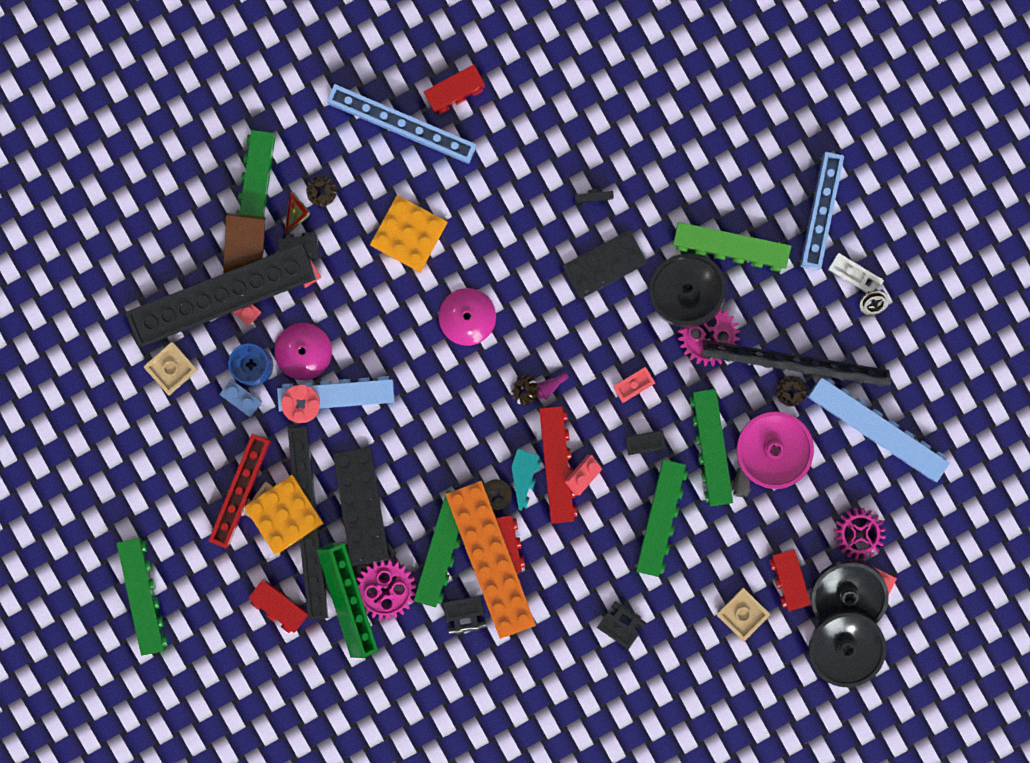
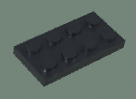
M628 230L562 265L579 299H582L648 263L631 231Z

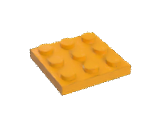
M397 195L370 246L421 273L448 222Z
M294 475L289 476L244 506L274 555L279 554L324 524Z

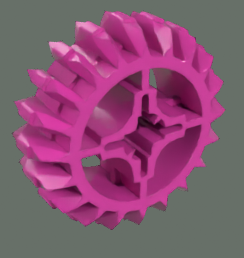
M853 508V515L847 510V518L843 515L840 516L843 523L836 521V525L840 526V529H834V532L839 533V536H834V540L840 539L836 546H844L841 549L842 553L849 550L847 553L849 558L853 553L856 560L859 559L860 554L862 559H866V553L873 557L871 550L879 552L880 550L876 545L883 546L884 543L880 542L879 539L886 538L885 535H880V532L886 531L884 527L879 528L883 521L879 520L876 522L879 516L875 514L871 517V510H868L865 514V508L860 509V514H858L857 508ZM856 518L868 520L859 527L851 522ZM872 525L875 532L873 541L868 537V531ZM846 526H848L852 533L848 542L845 539ZM855 529L863 530L864 538H856ZM858 541H863L868 545V547L859 550L852 548L853 544H856Z

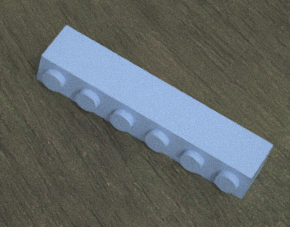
M825 152L822 155L800 267L820 270L822 267L844 160L843 155Z
M389 376L377 377V381H370V378H358V382L351 383L350 379L339 380V384H332L331 381H320V385L312 386V382L301 383V385L313 388L318 393L320 408L395 403L393 379L389 380ZM282 384V388H277L279 412L283 411L281 404L283 396L293 384ZM298 399L296 407L304 409L306 401Z

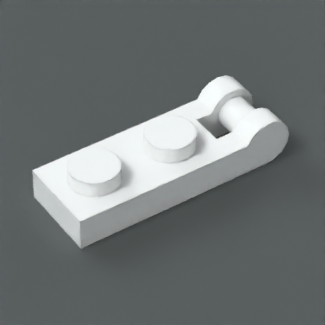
M840 253L836 255L828 269L866 294L868 291L873 292L875 288L877 289L884 282L878 276ZM868 279L872 281L869 287L865 285Z

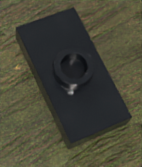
M599 189L588 190L587 194L575 195V203L613 200L614 194L613 191L599 192Z
M663 430L625 436L628 455L666 449Z

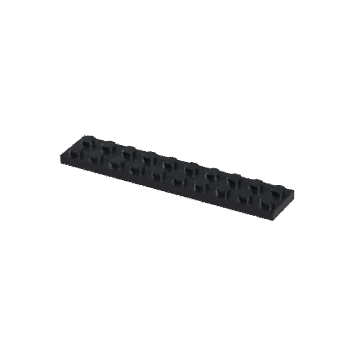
M301 243L126 311L125 314L139 348L314 281L317 277L305 247Z

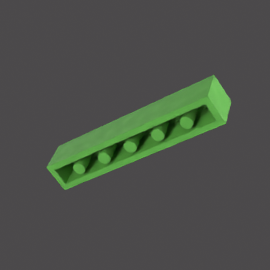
M681 222L677 223L673 246L678 251L687 252L690 249L694 250L695 254L706 256L707 253L714 254L716 259L725 260V257L733 258L732 262L744 264V261L752 262L751 266L762 268L763 265L770 266V270L778 272L787 268L791 245Z

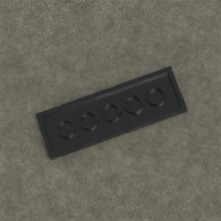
M371 447L334 453L333 457L351 566L355 567L389 561Z

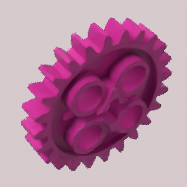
M721 308L714 317L716 320L715 326L708 327L706 323L703 326L707 332H713L712 338L716 342H720L717 339L718 333L725 332L727 340L723 343L736 345L734 341H738L740 338L735 337V334L739 333L740 330H735L734 327L738 323H732L731 321L734 316L728 318L727 314L729 311L727 310L722 313ZM700 326L684 327L683 330H678V333L683 334V337L678 338V340L684 342L680 348L686 347L687 350L684 352V355L690 353L689 360L697 358L696 364H699L702 360L704 366L707 365L708 361H710L711 366H714L715 360L722 364L721 359H709L702 356V339L710 341L711 339H705L706 333ZM693 328L700 330L701 335L698 339H694L690 335Z
M389 558L387 563H373L374 566L372 567L367 564V570H360L363 576H356V579L359 581L357 585L364 607H366V613L368 614L371 611L372 618L378 614L379 620H382L383 615H386L387 620L390 619L392 614L397 618V612L403 615V608L410 609L408 602L414 603V599L411 596L416 595V591L411 590L416 588V583H411L415 580L414 576H409L411 570L404 571L406 568L405 564L399 567L398 560L392 564L391 558ZM381 573L389 574L388 578L384 580L380 579L379 575ZM401 584L404 587L402 590L396 591L394 586ZM374 587L377 590L374 594H369L366 592L367 589ZM382 587H383V588H387V587H388L389 590H388V591H387V590H384V591L382 592V589H381V588H382ZM384 599H390L391 603L389 605H383L382 601Z

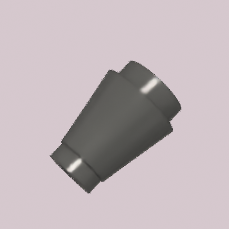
M739 468L737 469L732 487L733 496L748 497L751 492L750 480Z

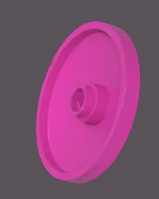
M768 412L756 416L742 429L736 447L737 460L741 470L755 484L770 489L786 488L800 481L808 472L813 461L814 444L810 432L800 420L786 413Z

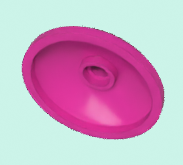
M463 288L452 292L445 298L439 310V323L443 333L451 341L465 346L475 345L484 341L493 331L496 323V311L487 295L476 289ZM465 313L471 314V318L469 320L464 319L463 316Z
M294 324L286 328L279 335L275 344V359L279 368L287 376L297 380H310L321 375L329 366L332 357L331 342L326 333L313 324ZM302 347L306 350L304 355L299 354V349Z

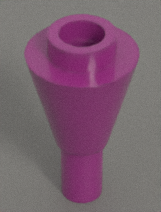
M563 372L556 378L537 383V396L540 399L544 398L547 400L559 384L569 378L568 375Z

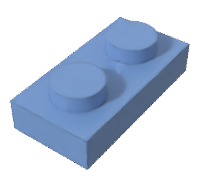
M232 379L219 394L249 417H252L262 403Z

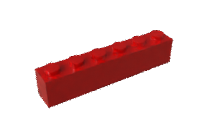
M562 406L541 408L539 412L551 524L573 522L574 517H577V507L572 505V498H575V494L565 483V480L573 472V468L568 466V460H571V449L566 446V441L570 440L569 430L564 427V422L568 421L567 410H563Z
M251 434L209 542L224 548L230 546L245 509L244 506L247 504L272 442L271 440L257 434Z

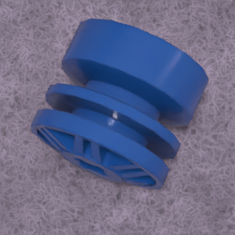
M250 343L242 344L235 348L230 354L228 361L229 371L233 378L251 386L261 385L266 382L272 375L274 367L273 359L269 352L258 345ZM252 361L257 364L256 367H253V370L249 368V364H252Z

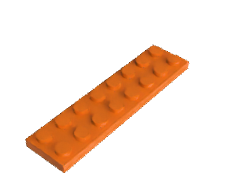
M482 481L445 494L499 638L502 639L536 626Z

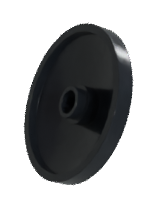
M692 253L679 254L667 259L655 270L649 286L650 300L655 312L667 323L685 328L700 326L713 319L723 307L726 299L725 278L720 268L709 258Z
M844 560L828 566L817 576L811 589L812 608L820 622L837 612L854 611L868 616L877 624L885 614L889 601L887 585L882 575L871 565L857 560Z
M854 611L837 612L823 619L814 629L809 641V657L817 674L826 682L838 687H856L871 680L882 668L886 657V641L879 626L868 616Z

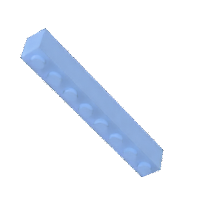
M334 84L327 103L335 108L467 164L470 163L477 147L476 144L336 84Z
M821 377L818 379L807 396L809 399L933 482H938L950 464L946 461L947 457L938 451L934 453L930 450V445L924 441L919 443L914 439L915 435L907 430L905 432L898 429L899 425L892 420L886 421L882 418L883 414L876 409L872 411L866 407L867 403L859 398L855 400L850 397L851 393L843 387L841 389L835 387V382L830 378L825 377L823 379Z

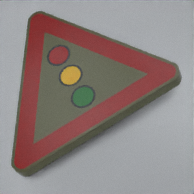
M294 192L289 194L285 226L286 234L293 231L310 215V211Z

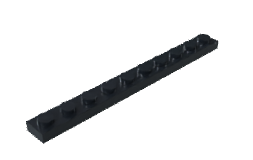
M702 339L701 354L709 359L716 358L728 362L735 361L746 365L753 364L765 368H778L783 371L815 374L821 377L870 383L876 386L889 387L891 383L890 371L888 369Z
M308 427L287 429L292 475H294L317 511ZM318 527L300 539L308 620L329 618L324 572L317 553V549L321 548Z

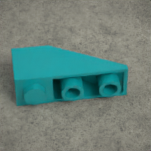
M517 449L512 464V473L518 508L522 511L523 507L527 508L530 499L527 496L528 490H533L536 479L532 478L534 471H539L542 461L538 460L539 455Z

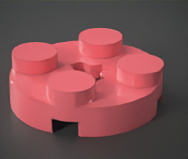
M306 385L292 386L285 392L281 401L283 413L289 420L296 423H307L313 420L320 408L318 393ZM298 399L306 401L304 409L296 407Z

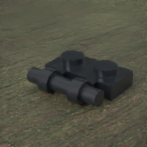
M481 595L443 602L446 622L454 621L455 626L447 627L449 635L455 633L460 635L462 632L471 630L476 632L481 628H487L485 620H477V616L484 615ZM471 617L472 623H460V619Z
M614 601L611 607L617 612L614 616L607 612L597 628L629 650L639 635L638 632L633 630L634 627L637 625L643 629L647 622L642 620L641 616L637 613L634 614L626 609L627 606L623 603L619 604ZM622 615L631 621L628 626L619 620Z

